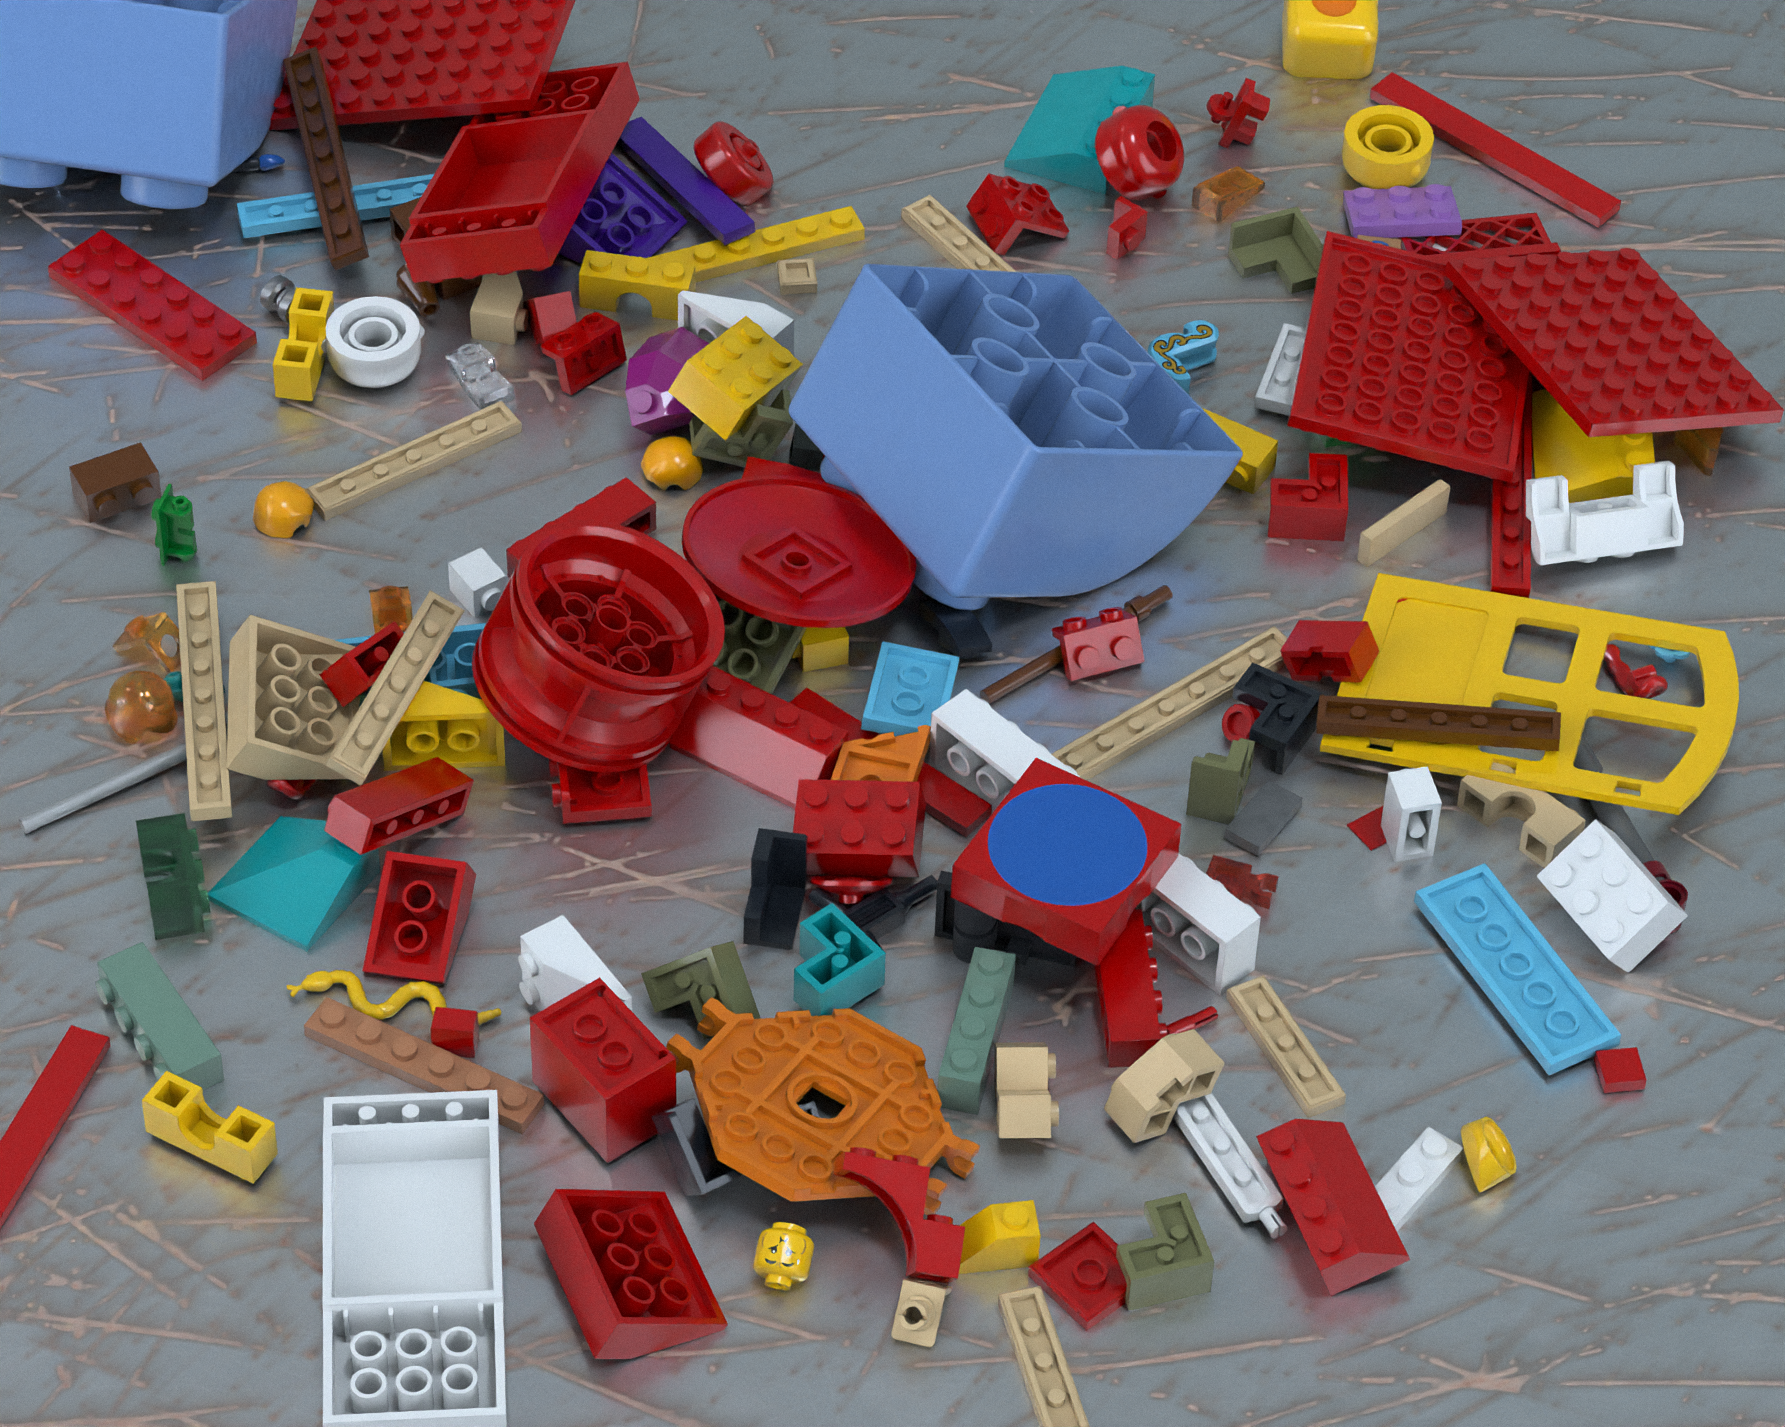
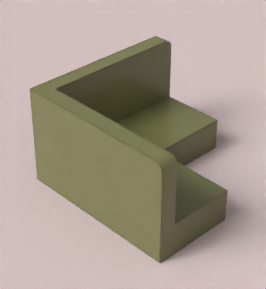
M1297 206L1232 223L1228 257L1242 279L1277 271L1289 292L1293 294L1315 288L1323 244Z
M781 389L770 407L757 404L742 428L726 441L696 416L692 417L689 422L692 455L745 467L748 456L770 460L793 425V419L788 412L791 403L790 391Z
M1240 738L1239 741L1233 740L1227 757L1206 753L1204 758L1198 756L1193 758L1186 815L1227 825L1232 822L1237 816L1252 771L1255 741Z
M734 941L708 947L641 973L655 1013L690 1001L699 1024L706 1016L701 1012L702 1006L712 997L735 1014L752 1013L754 1019H760V1014ZM701 1033L704 1040L714 1037Z
M1181 1193L1146 1201L1144 1203V1215L1153 1238L1118 1245L1116 1250V1258L1127 1283L1125 1303L1128 1310H1136L1211 1292L1214 1258L1187 1194Z

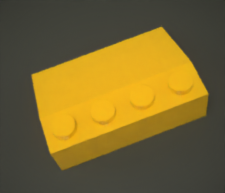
M1546 389L1532 392L1534 479L1564 476L1568 480L1569 503L1633 495L1634 465L1655 463L1652 432L1588 437Z

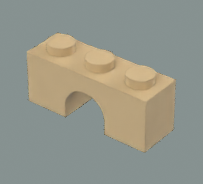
M1493 762L1491 770L1515 774V769ZM1466 775L1460 782L1457 806L1486 827L1504 817H1514L1524 821L1519 850L1543 868L1549 865L1584 831L1586 820L1575 810L1568 808L1545 791L1523 788Z

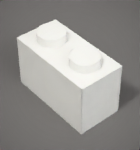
M1428 766L1388 772L1381 828L1394 862L1430 857L1434 854L1442 802Z

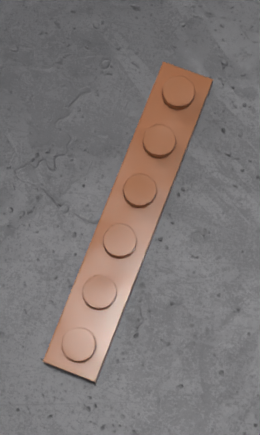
M326 997L304 1024V1034L306 1037L427 1092L497 1090L499 1124L522 1135L544 1106V1094L331 998Z

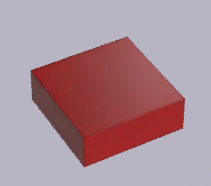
M1637 1047L1599 1050L1595 1052L1594 1062L1603 1093L1645 1089L1647 1079Z

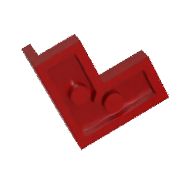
M1309 453L1308 480L1271 478L1268 537L1344 541L1348 516L1347 455Z

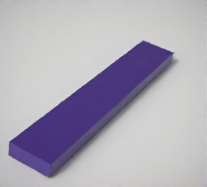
M642 116L626 124L617 144L720 242L726 245L755 232V222Z

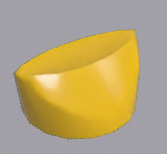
M1485 1116L1461 1127V1138L1465 1155L1479 1192L1494 1187L1516 1173V1160L1511 1145L1501 1128L1491 1118Z

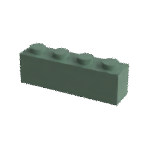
M143 942L97 962L100 980L95 981V986L104 1004L111 1003L113 1005L119 1026L124 1032L130 1031L132 1033L134 1044L140 1057L144 1061L150 1059L154 1065L153 1070L157 1081L166 1071L202 1087V1090L224 1081L221 1053Z
M979 947L974 948L938 1074L937 1091L942 1102L941 1108L975 1115L979 1114L994 1059V1043L999 1041L1014 987L1015 954Z

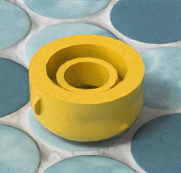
M1393 105L1367 107L1352 115L1346 123L1342 145L1343 165L1347 173L1364 187L1390 189L1394 186H1406L1410 188L1424 178L1430 167L1434 143L1433 130L1422 116L1409 109Z

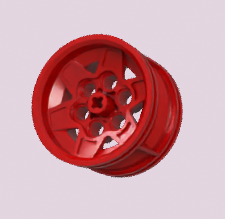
M577 520L559 523L538 533L526 546L475 644L472 656L473 677L480 697L494 718L513 737L530 749L553 761L577 769L594 772L628 771L651 762L669 744L684 713L719 656L725 635L724 619L719 603L703 577L683 557L658 540L634 529L609 522Z

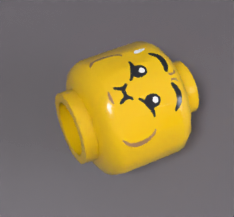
M775 1222L772 1224V1228L761 1232L756 1247L753 1269L759 1276L765 1278L764 1284L767 1287L777 1290H790L791 1284H798L807 1279L814 1252V1243L806 1235L807 1231L805 1228L792 1223Z

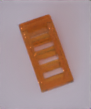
M1236 166L1193 188L1191 206L1220 223L1264 189L1265 182Z

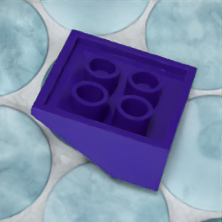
M611 153L558 254L581 264L583 263L586 250L642 258L652 257L686 225L688 220Z

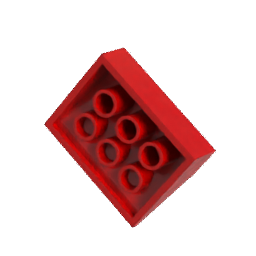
M555 1189L535 1220L534 1226L595 1359H633L726 1329L728 1323L665 1191Z

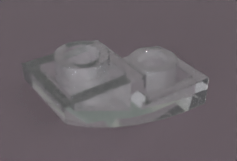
M479 342L465 344L458 350L445 354L446 361L456 379L480 410L501 400L506 403L515 399L513 385L497 371L495 357Z

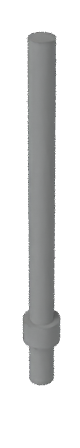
M186 743L20 818L19 824L22 831L27 834L187 760Z

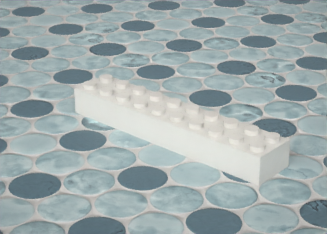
M967 689L931 713L929 765L992 805V813L1035 758H1039L1080 777L1072 767L1064 765L1051 755L1045 746L1033 741L1020 731L1014 722L1007 721L993 710L987 701L979 699ZM1178 854L1177 859L1152 893L1142 900L1135 909H1142L1144 925H1151L1153 944L1221 996L1227 989L1234 986L1254 970L1261 916L1249 904L1241 902L1228 892L1222 883L1213 880L1197 868L1191 859Z

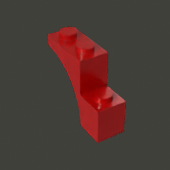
M851 1147L850 1152H844L838 1156L835 1162L834 1175L854 1181L868 1189L883 1202L894 1217L905 1245L906 1277L945 1284L957 1280L965 1226L954 1225L953 1218L944 1215L929 1214L927 1215V1220L923 1219L930 1167L918 1165L917 1158L906 1155H893L892 1160L876 1157V1151L862 1147Z

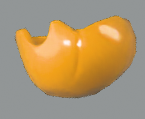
M665 437L652 442L646 448L641 462L646 479L654 482L662 490H667L668 486L674 484L679 485L683 490H688L701 479L703 473L700 457L692 455L691 442L681 437Z
M287 481L271 483L265 486L256 497L253 522L259 531L270 537L290 538L300 525H303L305 528L308 527L314 508L313 500L307 490L296 483Z

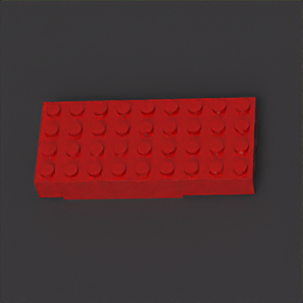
M628 62L548 72L534 110L474 115L469 125L462 126L409 217L410 227L400 243L413 283L425 281L439 283L445 279L459 277L473 279L479 275L493 273L507 275L514 271L526 269L541 271L552 266L640 100Z

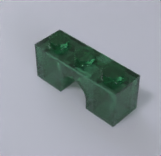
M185 813L136 820L144 878L168 876L162 880L146 882L155 940L205 932L203 915H209L211 911L207 890L199 891L198 884L205 883L202 860H193L192 853L199 852L196 828H187Z

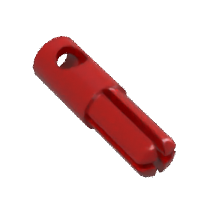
M1210 1006L1191 1016L1179 1019L1166 1026L1167 1035L1178 1034L1192 1029L1196 1030L1218 1018L1217 1010L1215 1007Z

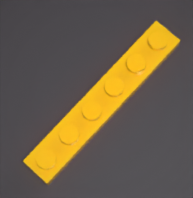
M852 206L757 229L754 233L726 245L719 240H714L648 258L695 265L697 283L775 263L777 260H786L864 240L865 228Z

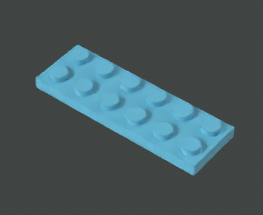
M1485 863L1415 892L1414 903L1548 1075L1595 1056L1596 1051L1609 1050L1619 1046L1620 1032Z

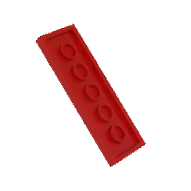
M103 229L48 265L50 278L202 381L257 343L254 330Z

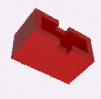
M1299 620L1280 650L1292 680L1320 681L1323 676H1331L1333 682H1362L1380 652L1368 621Z

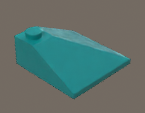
M280 816L206 894L207 900L307 952L380 873L379 848L360 855L324 831L327 821Z

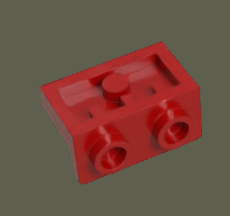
M593 312L584 316L582 320L566 330L555 334L553 338L541 345L542 353L555 359L561 390L569 395H573L627 361L620 323L599 312Z

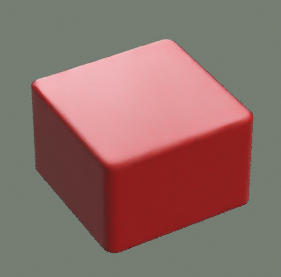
M436 1007L430 1029L431 1043L457 1056L475 1058L480 1036L478 1012L474 1010Z

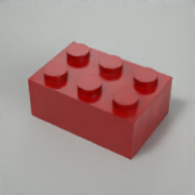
M799 779L793 833L805 834L808 837L807 875L919 877L926 810L921 783L911 781Z

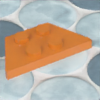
M918 726V732L894 736V732L877 735L869 740L861 738L843 742L831 780L917 782L930 743L931 726Z

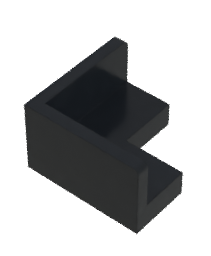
M1252 662L1234 686L1233 698L1263 711L1251 726L1249 739L1277 751L1275 771L1283 775L1316 730L1319 695H1323V693Z
M763 828L758 829L751 858V888L744 913L743 944L784 950L793 949L807 889V835Z
M694 1098L687 1099L651 1116L685 1196L703 1195L743 1176V1174L717 1160L708 1130Z

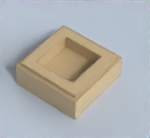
M814 258L777 260L781 295L817 293Z

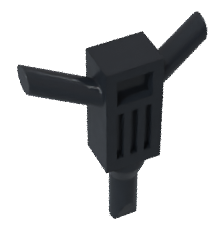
M930 875L906 890L893 893L884 888L849 909L820 888H816L810 893L809 900L820 909L833 903L882 949L877 940L905 924V916L911 906L937 890V880Z

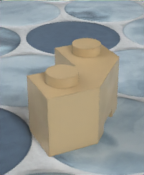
M1194 1029L1178 1034H1169L1158 1041L1114 1081L1104 1110L1133 1143L1166 1134L1179 1103L1211 1094L1225 1062Z
M1045 1042L994 1043L995 1098H997L996 1127L999 1138H1051V1127H1058L1059 1104L1058 1101H1051V1094L1048 1091V1079H1055L1056 1056L1055 1053H1048V1046Z

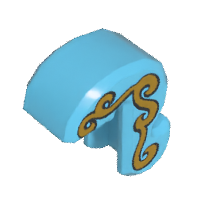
M1196 320L1188 322L1183 327V334L1167 333L1156 337L1150 342L1147 352L1189 395L1191 378L1188 371L1215 362L1217 356L1216 342L1219 331L1214 324L1208 321Z

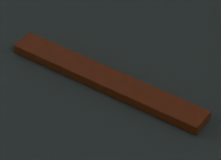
M316 47L283 59L330 261L334 269L338 270L368 258L369 253L321 54Z

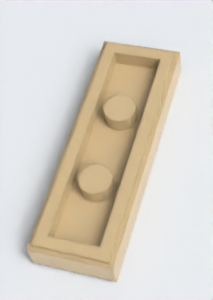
M1441 479L1437 480L1361 532L1357 560L1364 566L1369 567L1446 514L1450 485Z

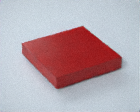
M1094 1221L1028 1267V1276L1038 1286H1041V1289L1086 1331L1125 1304L1127 1283L1116 1258L1118 1244Z

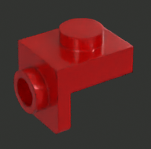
M1123 196L1115 200L1113 223L1108 226L1106 254L1116 260L1120 259L1127 252L1135 250L1146 237L1148 212Z

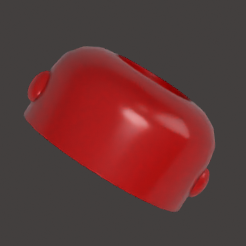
M1136 105L1128 108L1126 106H1118L1113 110V115L1102 121L1097 129L1095 150L1101 170L1113 188L1124 197L1137 201L1150 197L1162 198L1167 193V189L1179 179L1182 173L1184 148L1179 132L1171 120L1155 108L1147 105Z

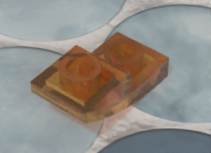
M385 586L381 589L369 590L374 634L393 621L405 632L413 620L408 586Z

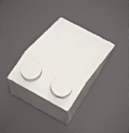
M684 290L678 294V328L684 327L710 344L743 317L747 316L754 323L760 325L768 335L781 346L788 349L794 356V319L788 317L785 313L779 312L771 306L760 302Z
M564 915L520 936L521 955L518 956V962L522 969V982L519 983V987L528 1004H535L542 1011L600 977L632 1011V996Z

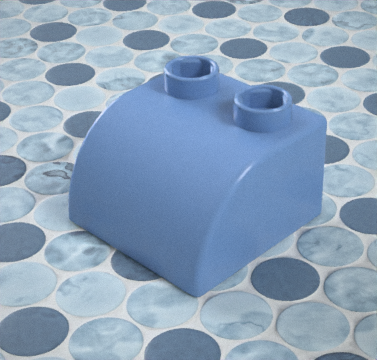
M0 0V185L20 188L54 187L64 183L67 178V168L74 167L121 174V195L126 200L138 205L164 209H186L204 204L208 198V187L216 185L251 157L260 147L270 128V119L275 109L274 103L280 97L286 74L283 59L288 58L290 55L298 0Z
M865 264L795 393L788 410L790 417L825 455L820 465L821 476L824 481L860 495L916 557V572L913 583L938 602L955 609L969 611L983 608L991 597L1073 596L1100 588L1123 577L1155 556L1191 524L1218 493L1243 456L1240 447L1076 278L1062 274Z

